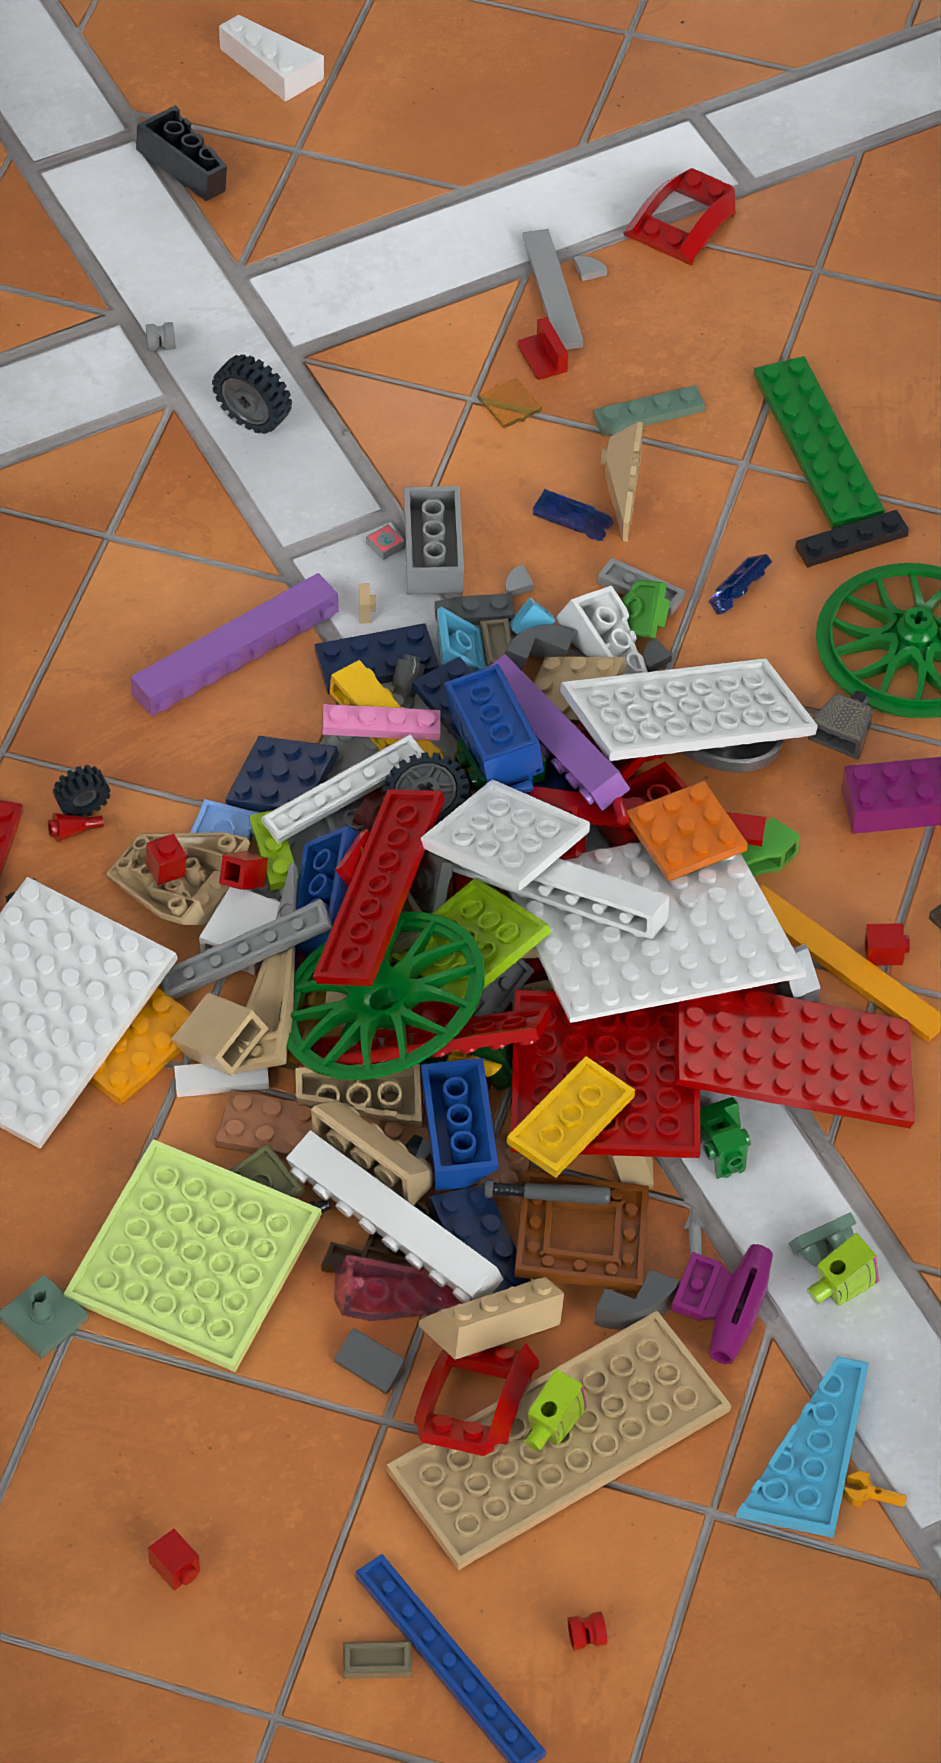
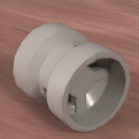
M165 322L162 326L146 324L148 351H156L159 347L176 349L173 322Z

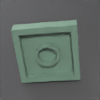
M45 1275L40 1277L0 1311V1323L40 1359L44 1358L88 1320V1313L74 1300L65 1297L64 1292Z

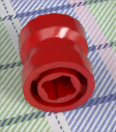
M601 1611L591 1613L589 1617L581 1618L578 1615L567 1618L568 1632L573 1651L584 1649L589 1644H594L595 1646L607 1645L606 1625Z

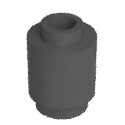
M404 654L403 659H397L391 685L394 686L393 693L415 698L416 693L412 689V681L423 676L425 665L420 663L421 658Z

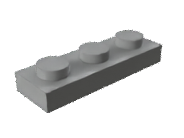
M612 557L598 574V584L605 587L612 585L616 592L626 595L631 590V586L638 580L662 581L666 583L667 587L664 598L670 600L667 614L669 616H672L685 598V590Z

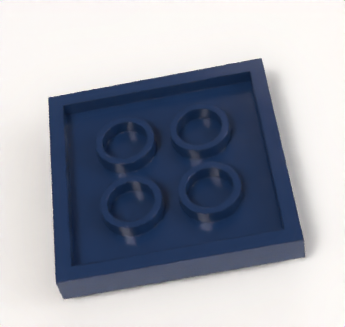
M258 736L225 799L226 804L257 812L272 811L327 780L339 756L337 746Z

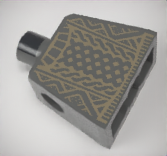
M855 691L851 698L840 693L835 694L812 718L818 727L816 735L809 736L808 740L858 760L872 721L873 708L867 705L869 701L868 696L862 691Z

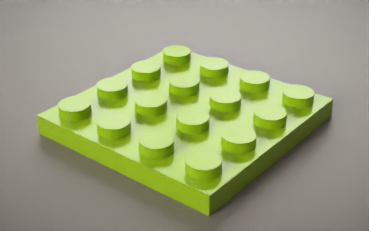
M474 878L432 913L458 923L475 939L485 964L484 988L551 933L550 927L546 922L478 878ZM432 935L425 951L450 942ZM410 948L400 954L397 952L392 954L391 961L395 964L399 963ZM460 951L451 953L428 966L417 979L467 965L466 959ZM469 976L459 978L439 989L464 999Z

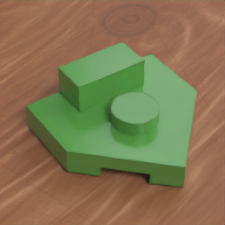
M638 580L621 599L629 614L627 622L630 631H634L637 638L655 639L657 628H665L670 600L664 598L667 584L662 581Z

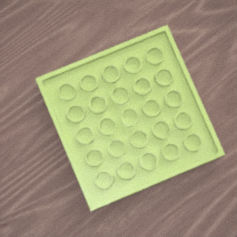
M153 1139L66 1288L64 1296L74 1300L79 1306L236 1372L319 1221L322 1212L318 1207Z

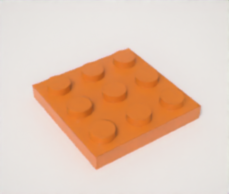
M705 781L627 810L630 819L629 825L667 882L747 851L748 843Z

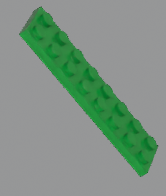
M805 356L754 368L753 376L831 529L884 514L885 509Z

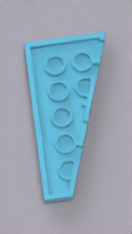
M836 1357L819 1383L817 1391L803 1408L795 1425H792L768 1462L766 1470L760 1479H757L746 1501L737 1510L736 1518L834 1538L869 1363Z

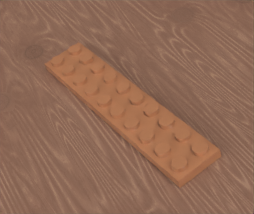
M231 1090L217 1134L216 1147L253 1154L268 1143L280 1159L286 1160V1157L310 1130L313 1132L312 1108L306 1105H298V1102ZM361 1116L369 1124L375 1123L388 1138L393 1141L398 1140L404 1146L415 1134L429 1142L426 1125L419 1128L399 1124L398 1122H387ZM495 1138L499 1169L468 1188L485 1184V1179H493V1182L521 1185L523 1184L524 1170L529 1171L531 1160L521 1153L510 1152L511 1146L507 1144V1140ZM430 1152L428 1156L425 1158V1160L430 1164L433 1171ZM433 1173V1186H432V1187L435 1188L434 1173ZM492 1195L493 1199L521 1204V1196Z

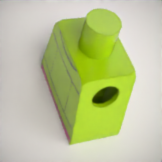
M855 1233L817 1265L819 1281L807 1288V1293L817 1305L828 1297H831L837 1305L846 1303L879 1282L877 1255L860 1235Z
M554 1370L528 1412L531 1430L523 1440L527 1446L540 1452L547 1440L555 1445H559L587 1409L584 1385L560 1370Z

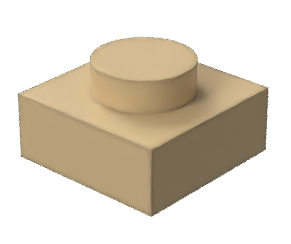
M370 583L358 584L360 624L371 623V612H376V595H370Z

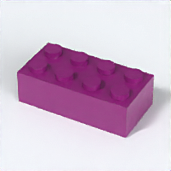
M941 757L844 767L842 791L852 834L941 825Z

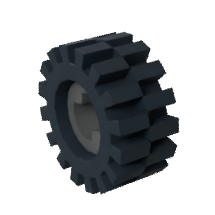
M85 765L84 769L78 766L74 772L70 769L67 771L68 775L66 777L61 775L59 777L60 782H55L54 797L61 811L66 815L83 817L84 814H87V816L92 815L91 811L96 810L98 812L101 810L100 805L105 806L107 804L106 799H110L111 796L109 793L111 792L102 772L95 766L91 768L90 765Z

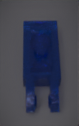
M544 489L533 506L534 516L574 531L585 533L588 538L595 539L596 541H602L607 534L605 529H610L614 523L610 515L596 510L595 507Z

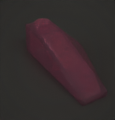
M347 1255L335 1270L334 1301L342 1316L367 1321H380L434 1314L458 1304H463L453 1295L452 1292L454 1290L447 1284L444 1287L439 1286L429 1277L430 1272L427 1270H418L412 1267Z

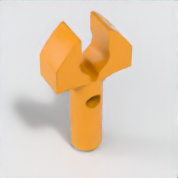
M859 1471L847 1476L846 1484L861 1487L859 1491L844 1487L843 1495L853 1506L862 1508L863 1502L869 1499L900 1507L906 1504L907 1497L905 1494L874 1486L870 1481V1473Z

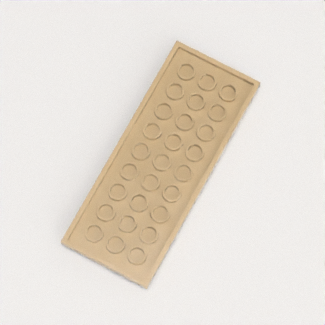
M658 1311L653 1312L532 1381L518 1409L508 1445L498 1444L494 1446V1452L485 1456H479L424 1443L386 1465L390 1477L458 1570L731 1411L729 1401ZM558 1369L584 1385L587 1409L559 1445H555L547 1440L540 1452L531 1449L523 1441L531 1430L528 1412L554 1370ZM498 1401L464 1421L478 1422L482 1425L491 1426Z

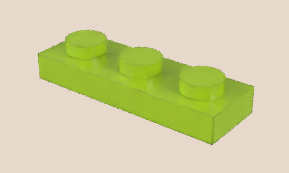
M267 811L249 815V823L259 855L268 858L266 878L270 891L284 889L289 865L291 862L295 863L288 840L286 839L277 844L263 825L262 817L272 812ZM297 872V885H298L299 875H298V872Z

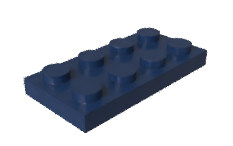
M426 623L315 644V654L328 694H330L331 675L358 660L366 668H370L374 672L380 684L392 682L397 659H403L404 654L421 658L420 663L425 665L423 675L439 667Z
M485 1184L430 1196L427 1204L435 1222L498 1268L503 1281L492 1294L531 1282V1279L514 1277L517 1249L493 1197H484Z

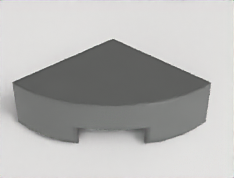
M656 637L651 639L644 649L643 659L647 671L653 672L672 662V654Z

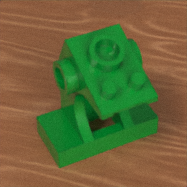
M733 1097L700 1108V1142L705 1141L703 1143L704 1152L709 1160H714L717 1179L722 1177L728 1178L736 1172H744L746 1169L748 1146L751 1145L746 1129H740L738 1102Z

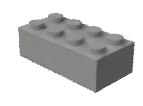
M460 486L404 487L407 594L464 593Z

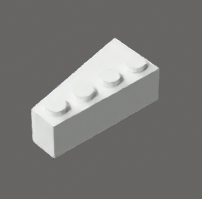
M240 15L219 26L220 49L283 101H288L324 79L323 55Z

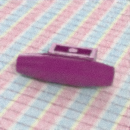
M750 1245L733 1274L721 1262L692 1252L670 1309L698 1321L715 1319L709 1355L719 1363H733L752 1332L768 1288L773 1253L763 1245Z

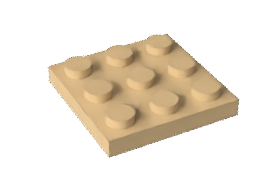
M544 657L534 684L574 725L582 722L560 693L562 682L623 675L627 664L624 657Z

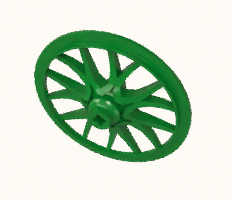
M898 563L875 567L853 576L830 595L818 618L816 628L817 651L826 672L848 695L852 696L855 691L864 692L869 698L867 705L880 712L907 718L926 719L941 717V698L921 699L925 680L941 694V677L938 675L933 664L934 661L941 662V618L933 615V612L941 603V589L924 603L916 576L941 580V567L921 563ZM908 576L915 607L909 610L898 609L891 602L882 579ZM876 582L882 607L852 596V594L862 587ZM846 602L881 622L884 626L881 628H864L849 624L835 617L840 607ZM834 626L847 635L859 640L835 647L832 627ZM876 649L889 651L877 662L853 672L846 667L839 657ZM910 664L917 674L915 699L887 694L897 671ZM885 673L881 691L861 681V679Z
M401 912L373 985L317 984L313 978L326 944L324 942L306 958L294 974L293 1012L290 1016L292 1018L291 1034L289 1031L286 1046L294 1058L304 1067L317 1074L335 1079H373L410 1068L429 1058L447 1045L471 1018L481 999L485 982V964L481 950L475 939L466 929L448 918L424 912ZM421 932L403 960L391 967V954L399 933ZM432 935L450 942L425 951ZM460 951L466 959L467 965L417 979L428 966L451 953ZM469 976L464 999L439 989L459 978ZM334 991L348 995L339 1001L300 1010L307 992ZM426 1001L445 1002L459 1007L454 1017L445 1027L410 1011L418 1003ZM322 1019L303 1041L299 1021ZM349 1021H354L325 1059L310 1050L316 1041L333 1028ZM406 1025L437 1034L421 1047L407 1053ZM381 1028L395 1030L400 1057L371 1065V1046L376 1031ZM361 1039L364 1065L335 1063L341 1055Z

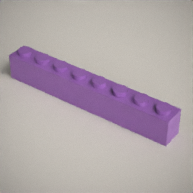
M319 573L309 577L131 676L133 697L151 717L169 709L171 705L192 696L196 691L207 685L214 684L221 677L232 671H237L246 663L255 658L262 657L266 652L285 644L289 639L308 631L312 626L333 617L339 612L338 593Z
M506 654L490 665L493 666L499 663L539 741L540 750L545 759L547 760L551 757L552 760L550 762L558 773L562 775L565 772L566 780L575 790L579 787L581 788L579 793L589 805L595 803L603 811L612 804L614 799L621 797L630 790L624 778L613 764Z

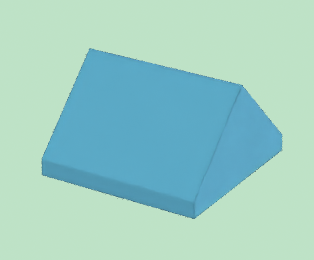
M443 607L438 608L437 639L441 666L460 656L473 672L486 668L481 629Z

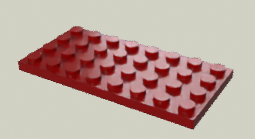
M749 989L675 1002V1085L910 1129L915 1123L910 1023L906 1019Z

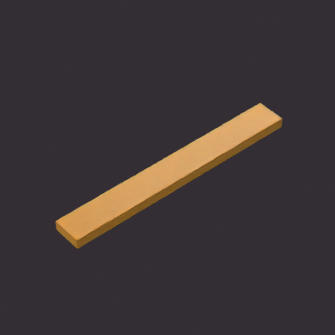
M764 885L760 887L790 943L796 947L806 944L812 959L892 1017L908 1020L910 1030L929 1043L941 1031V1013L769 888Z

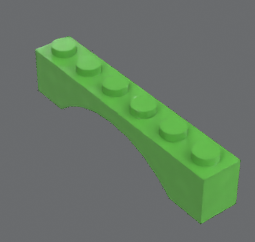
M771 817L765 823L762 847L747 845V851L741 853L752 875L757 876L780 871L798 854L800 835L774 817Z

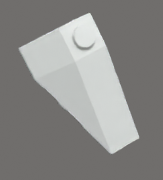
M612 585L571 599L556 617L560 626L575 630L571 642L587 657H624L627 666L623 675L648 672L643 656L637 652L634 643L637 640L635 632L630 631L627 622L629 618L627 608Z

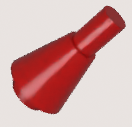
M53 813L52 819L48 820L50 837H55L57 842L82 833L86 829L104 826L102 816L84 818L82 816Z

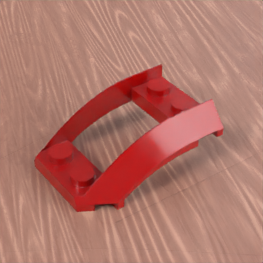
M690 168L659 186L643 203L623 233L633 240L692 266L694 258L700 249L703 250L720 225L730 216L734 217L736 214L735 189L730 184ZM673 191L709 206L690 233L652 217L660 204Z
M526 1342L520 1351L509 1347L495 1346L456 1360L443 1349L427 1379L414 1417V1424L417 1425L420 1441L479 1456H485L494 1452V1446L498 1444L508 1445L518 1409L532 1381V1375L535 1370H538L540 1361ZM452 1367L506 1379L491 1426L482 1425L478 1422L459 1420L447 1415L433 1414L441 1390Z

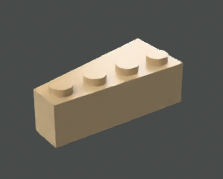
M420 1063L388 1076L364 1080L335 1079L317 1074L306 1067L295 1068L296 1099L298 1105H306L313 1108L314 1105L338 1100L346 1107H353L360 1116L387 1122H398L399 1124L419 1128L423 1127Z

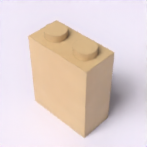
M208 992L171 1040L188 1058L232 1076L268 1030V1027L253 1010Z

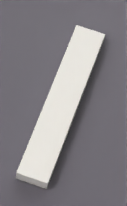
M410 734L264 815L262 823L277 844L384 785L387 775L391 776L390 770L394 766L398 769L400 768L399 762L404 759L409 763V756L414 754L417 759H421V753H424V751Z

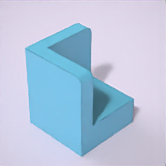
M529 597L509 624L512 631L519 634L531 627L553 625L556 620L551 612Z

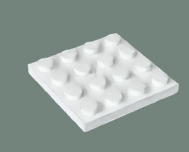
M492 779L422 836L421 841L425 850L519 892L589 833L590 822Z

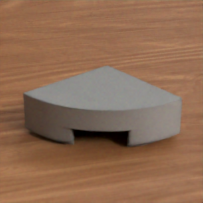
M588 256L573 257V264L581 281L607 276V268L599 260Z
M524 564L517 566L508 574L505 585L506 594L512 593V596L534 590V584Z

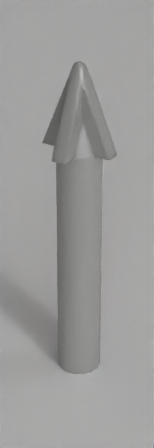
M692 1207L684 1230L689 1231L690 1257L692 1252L702 1255L701 1229L705 1228L695 1207Z

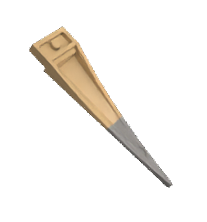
M292 862L289 865L276 919L296 910L297 866ZM295 946L268 957L262 962L246 1008L253 1010L268 1027V1030L233 1074L286 1064L288 1051L286 1045L289 1031L291 1034L292 1018L290 1016L293 1012Z

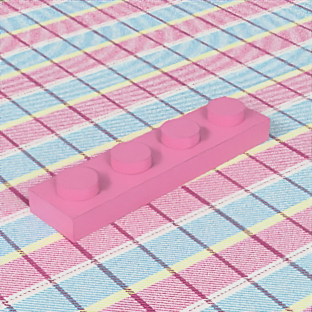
M323 704L322 735L403 739L411 734L416 740H440V710Z

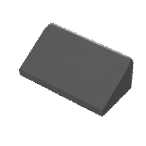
M355 1328L350 1331L334 1359L335 1363L386 1395L405 1372V1360Z

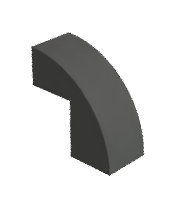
M559 625L531 627L516 635L509 643L504 654L521 671L528 655L544 660V657H565L575 630Z
M649 1270L636 1299L605 1288L596 1306L595 1325L608 1329L623 1330L655 1311H658L663 1316L672 1306L680 1281Z

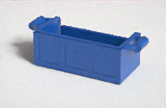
M499 663L445 682L444 687L449 712L469 753L486 779L485 785L493 779L522 793L534 791L533 776L544 771L540 744Z

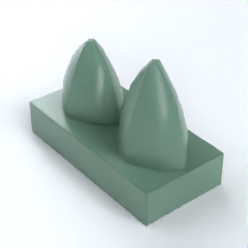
M850 1212L796 1237L788 1244L793 1254L800 1252L805 1260L817 1267L827 1257V1247L824 1240L827 1239L834 1250L854 1235L851 1227L857 1223Z

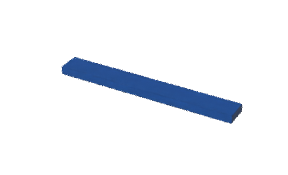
M383 1554L355 1572L357 1580L408 1641H411L413 1648L508 1763H536L546 1756V1750Z

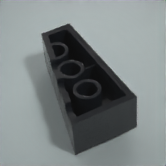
M176 105L137 124V151L205 201L225 192L226 164L211 147H207L204 144V138L200 133L193 131L190 121L180 115V109Z

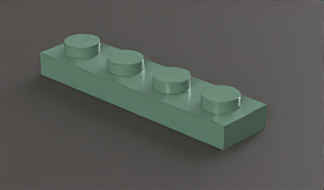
M694 385L593 409V418L601 435L604 436L620 432L637 422H643V426L705 412V403L697 386Z

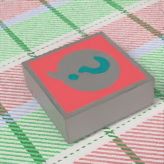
M389 524L366 536V543L382 560L405 547V540Z

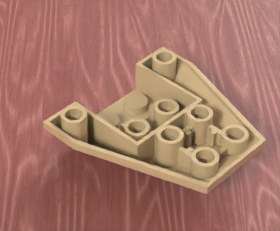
M226 832L174 833L187 855L185 876L158 886L145 864L147 842L172 833L139 834L107 872V878L161 919L183 925H207L230 887L219 884L222 854L248 852L250 843L248 838Z

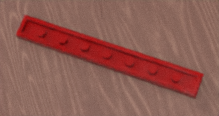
M533 786L534 791L529 792V796L557 808L578 805L583 819L590 822V824L632 829L629 823L625 825L618 823L612 804L602 811L595 803L589 805L579 792ZM622 798L626 810L648 803V801ZM726 812L748 843L747 845L762 847L766 817Z

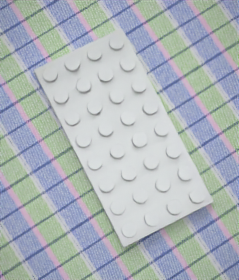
M766 658L562 682L560 693L609 761L698 751L717 747L722 748L725 746L788 738H801L816 735L818 727Z

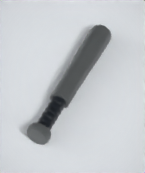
M485 1179L484 1197L491 1198L495 1194L522 1196L524 1199L590 1205H607L611 1198V1191L606 1186L527 1182L519 1185L493 1182V1179Z

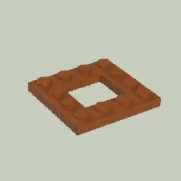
M524 1170L523 1184L527 1182L606 1186L611 1191V1198L607 1205H590L524 1199L521 1196L514 1277L528 1279L546 1277L552 1282L639 1292L643 1285L649 1186L558 1175L555 1178L549 1173ZM553 1206L615 1214L612 1256L549 1248Z

